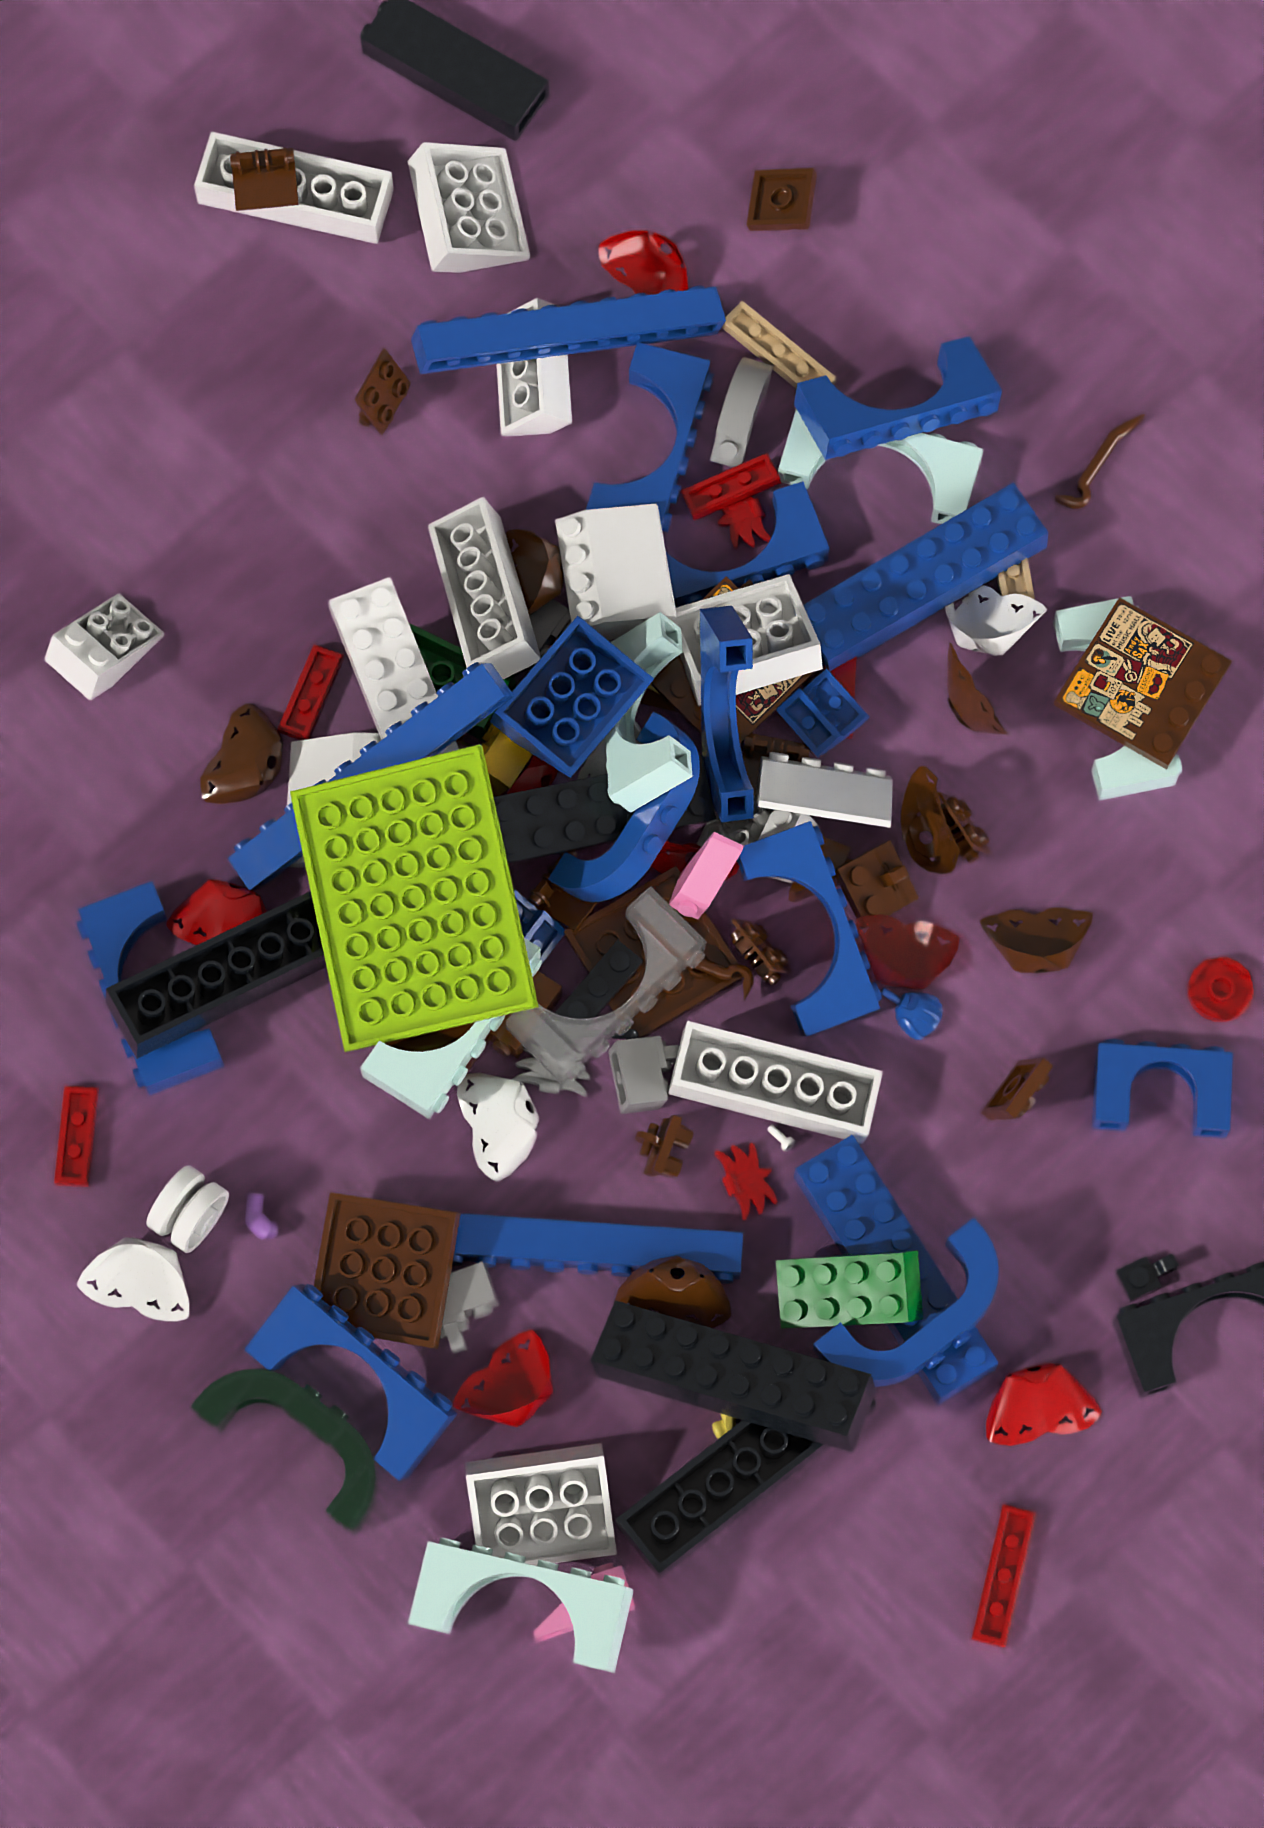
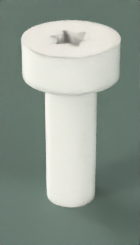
M773 1124L767 1129L782 1144L780 1148L784 1152L789 1151L794 1146L796 1141L792 1137L787 1138Z

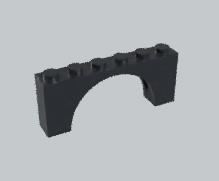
M1264 1262L1247 1267V1273L1234 1276L1233 1272L1226 1273L1214 1278L1215 1283L1203 1287L1201 1283H1195L1183 1288L1182 1294L1171 1297L1169 1293H1164L1151 1298V1304L1138 1307V1304L1134 1303L1118 1310L1119 1314L1115 1316L1112 1323L1140 1399L1171 1389L1175 1385L1176 1378L1172 1365L1174 1338L1181 1322L1192 1311L1211 1301L1227 1298L1249 1300L1264 1306Z

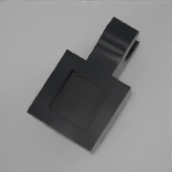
M1173 1253L1153 1264H1150L1147 1256L1117 1269L1115 1274L1131 1303L1161 1289L1158 1278L1174 1272L1179 1264Z

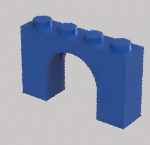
M1107 1039L1104 1040V1043H1098L1095 1050L1092 1129L1125 1131L1129 1124L1131 1083L1136 1077L1146 1071L1164 1069L1174 1072L1183 1078L1192 1092V1136L1226 1138L1230 1132L1233 1052H1224V1048L1217 1046L1205 1047L1204 1050L1191 1049L1186 1044H1173L1170 1048L1157 1047L1156 1043L1148 1041L1138 1042L1137 1045H1126L1122 1040Z

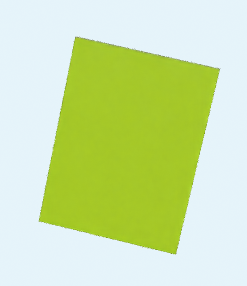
M479 744L290 791L344 1052L376 1046L378 1041L390 1043L539 1008L482 745Z

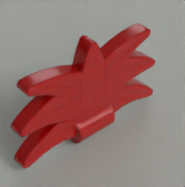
M750 496L720 509L725 515L718 520V526H730L731 542L735 550L738 549L739 537L750 547H756L752 531L762 540L770 541L771 536L766 532L762 524V520L766 515L758 498L754 499Z
M754 1143L749 1144V1156L739 1147L732 1144L730 1149L735 1162L721 1151L715 1150L714 1152L715 1157L720 1161L725 1170L726 1176L722 1178L725 1189L730 1198L735 1197L738 1201L743 1222L748 1218L750 1201L754 1204L759 1215L763 1214L765 1197L774 1205L778 1203L773 1189L764 1180L771 1174L772 1169L759 1168L758 1154Z

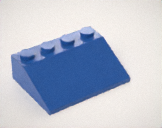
M577 616L512 691L514 697L494 712L490 723L517 745L571 778L652 683L654 678L587 622Z

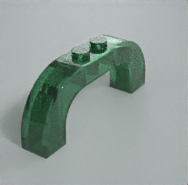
M244 1369L229 1373L217 1379L203 1390L190 1407L198 1417L219 1433L223 1431L231 1419L243 1408L253 1404H268L283 1411L334 1450L344 1461L345 1479L341 1490L325 1511L327 1516L353 1536L358 1533L368 1519L375 1504L378 1477L376 1465L367 1443L360 1433L347 1422L349 1416L336 1405L328 1408L320 1402L322 1395L308 1384L302 1388L288 1377L264 1369Z

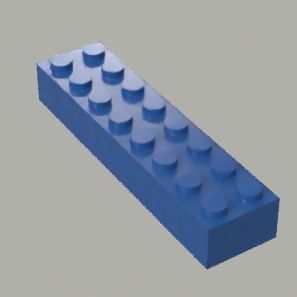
M1011 483L803 604L820 642L823 667L825 665L831 671L856 656L857 658L863 656L945 608V606L950 605L998 577L999 573L1003 571L1005 573L1011 566L1018 565L1025 558L1028 559L1046 549L1049 532L1015 483Z
M853 1134L795 1168V1181L842 1255L918 1250L923 1319L906 1323H886L899 1345L906 1342L958 1300ZM976 1326L969 1331L971 1337L957 1349L951 1345L942 1353L945 1358L930 1370L925 1366L917 1372L937 1405L991 1374L998 1366L999 1362Z

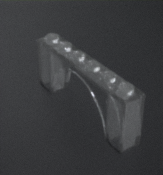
M651 886L628 906L625 917L636 930L644 949L645 974L637 991L624 1005L611 1013L589 1019L560 1016L539 1005V1008L513 1013L506 1020V1029L561 1085L568 1078L571 1081L578 1078L586 1069L584 1063L592 1056L596 1059L599 1058L609 1048L610 1044L608 1041L616 1033L619 1036L626 1033L634 1024L632 1018L640 1011L644 1014L657 1003L658 999L656 996L664 988L670 991L682 979L679 974L688 966L691 969L695 968L706 956L703 952L705 951L707 941Z

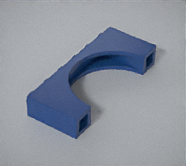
M970 336L941 343L937 366L942 376L943 385L933 397L919 405L897 410L869 407L850 399L840 392L831 383L827 375L797 383L794 405L824 459L827 460L837 456L842 457L862 449H871L894 440H903L908 436L922 432H931L947 425L960 424L965 420L979 416H988L998 411L1002 389Z
M637 342L629 368V384L645 389L664 404L672 416L676 427V441L665 462L646 477L624 484L611 485L594 482L586 510L656 504L659 509L662 532L668 533L673 514L668 512L671 503L677 504L681 486L677 485L680 475H686L690 459L686 457L688 447L694 448L698 429H694L696 419L702 420L704 416L706 401L702 399L705 391H711L715 374L710 373V360Z
M802 481L773 491L772 505L776 517L774 533L764 550L747 564L728 571H701L678 562L666 552L675 608L702 600L726 576L739 588L748 580H751L753 584H757L788 574L792 576L795 571L804 568L813 570L824 565L828 561L830 548L804 482Z
M733 606L700 609L702 757L714 810L721 822L753 819L754 789L745 769L736 717V682L738 671L753 669L752 636Z
M811 821L744 845L741 854L736 860L740 866L739 870L743 881L757 877H779L796 882L811 891L820 900L831 919L834 931V953L830 967L823 980L809 995L790 1005L802 1037L810 1036L880 1009L878 1001L882 1000L877 983L875 981L870 982L866 971L870 969L867 955L864 950L859 952L855 939L859 938L856 925L852 919H847L843 909L847 907L845 895L841 888L836 889L832 877L836 875L830 857H824L820 845L824 844L822 833L818 826L813 827Z
M153 881L78 909L82 920L77 921L76 924L82 940L89 938L93 949L88 950L87 953L93 969L100 967L104 978L98 980L105 999L106 988L122 981L126 959L136 942L151 928L167 920ZM112 1016L113 1022H114L115 1027H116V1029H117V1028H119V1027H118V1025H117L115 1019H114L113 1016ZM210 1028L189 1033L136 1059L126 1039H121L127 1058L134 1056L138 1067L132 1069L138 1087L145 1086L149 1096L224 1067Z
M311 1284L293 1285L244 1350L269 1371L280 1369L292 1356L312 1345L324 1344L342 1347L364 1359L379 1377L388 1404L386 1434L373 1460L398 1481L409 1478L458 1413L451 1408L452 1402L441 1393L436 1392L434 1394L425 1386L426 1380L412 1370L410 1372L405 1370L399 1364L401 1361L399 1357L392 1351L380 1349L373 1343L375 1338L362 1327L355 1328L347 1321L349 1316L342 1309L335 1305L330 1307L321 1299L323 1294Z

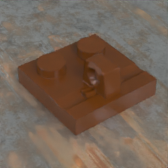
M815 169L755 170L746 224L749 231L809 230L817 179Z
M891 840L884 841L835 868V877L861 929L868 928L919 899L909 878L910 875L905 865L902 864Z
M1045 1058L1019 1060L981 1111V1114L990 1121L1022 1117L1035 1103L1036 1099L1032 1097L1035 1091H1040L1049 1081L1048 1073L1053 1068V1065Z

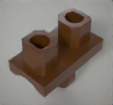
M673 1114L670 1119L663 1118L660 1126L650 1123L647 1132H636L634 1139L642 1144L639 1155L648 1157L643 1171L644 1175L651 1178L658 1175L669 1178L679 1176L683 1160L669 1154L673 1145L683 1150L687 1149L694 1135L692 1130L681 1124L683 1118Z

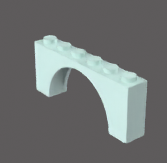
M796 409L778 468V474L781 483L793 485L803 481L806 489H808L814 475L827 460L824 459ZM919 433L908 436L903 440H894L878 445L902 453L921 469L929 483L933 497L931 522L943 524L968 509L981 463L982 448H978L975 444L967 441L959 443L947 440L944 436L936 433L929 435Z
M1131 596L1122 597L1125 601L1133 604ZM1118 598L1057 610L1053 619V626L1060 652L1086 651ZM1124 746L1108 756L1095 759L1091 772L1100 801L1174 786L1179 774L1182 773V765L1179 755L1176 754L1166 770Z
M661 612L611 642L653 678L670 661L683 653L681 628ZM645 691L604 738L607 756L608 795L614 803L621 805L630 813L693 777L691 751L670 735L655 742L636 744L634 721L639 703Z
M524 938L533 977L542 964V960H540V947ZM505 1016L475 1022L470 1030L457 1041L431 1051H405L378 1041L360 1067L362 1077L430 1119L434 1112L440 1113L449 1099V1096L446 1094L453 1084L458 1086L462 1082L468 1071L465 1068L472 1057L477 1059L487 1043L484 1039L490 1030L495 1032L500 1027Z
M440 1537L439 1544L428 1541L408 1624L450 1634L453 1623L461 1608L478 1590L504 1578H533L554 1591L569 1613L575 1637L573 1663L615 1673L634 1591L624 1586L625 1579L604 1575L603 1581L591 1579L592 1572L571 1567L570 1574L557 1571L559 1564L538 1560L537 1566L526 1564V1557L506 1552L504 1558L492 1556L493 1549L473 1545L472 1551L459 1548L461 1542Z

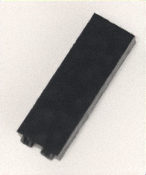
M384 0L379 6L377 16L371 24L367 23L361 31L362 54L515 142L550 96L549 80L409 0Z

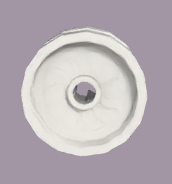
M191 1165L184 1166L167 1183L153 1204L146 1222L147 1227L160 1236L171 1233L172 1244L185 1253L194 1250L205 1239L221 1216L229 1198V1192L217 1183L211 1182L204 1185V1175Z

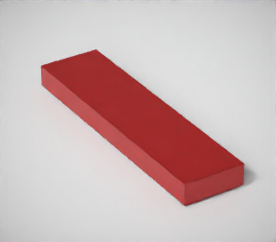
M1006 1504L1002 1505L971 1637L972 1641L1003 1649L1006 1648L1037 1512Z

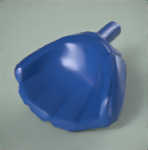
M885 987L880 991L882 996L896 1004L895 1016L897 1023L912 1039L922 1040L926 1035L934 1031L938 1027L939 1022H941L943 1008L939 1003L938 997L921 992H908L900 997Z

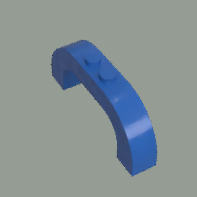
M655 712L651 714L636 740L641 744H647L670 735L691 751L693 777L636 809L615 844L601 857L586 861L565 852L548 878L549 881L580 900L601 902L624 893L643 877L690 804L698 784L700 772L699 755L694 742L686 733L663 716Z
M973 1217L947 1238L945 1246L960 1263L965 1273V1292L954 1304L902 1345L888 1351L868 1349L859 1344L840 1322L813 1344V1352L820 1360L871 1374L875 1387L902 1382L925 1366L929 1370L935 1367L945 1358L942 1353L951 1345L957 1349L971 1337L969 1331L984 1317L995 1295L999 1275L998 1259L993 1243L983 1227Z

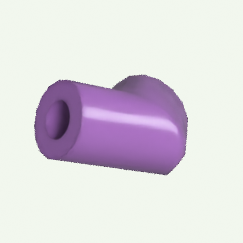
M257 1193L247 1194L246 1226L260 1239L275 1238L279 1227L275 1221H270L262 1213L264 1195Z

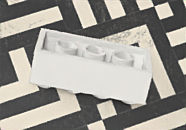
M535 298L514 310L522 308L528 311L539 310L544 306L555 304ZM568 355L497 364L501 435L506 437L551 434L572 423Z

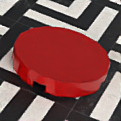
M1229 957L1209 958L1202 961L1193 970L1187 983V996L1192 1008L1201 1017L1213 1022H1229L1239 1018L1248 1010L1254 996L1252 977L1239 961Z

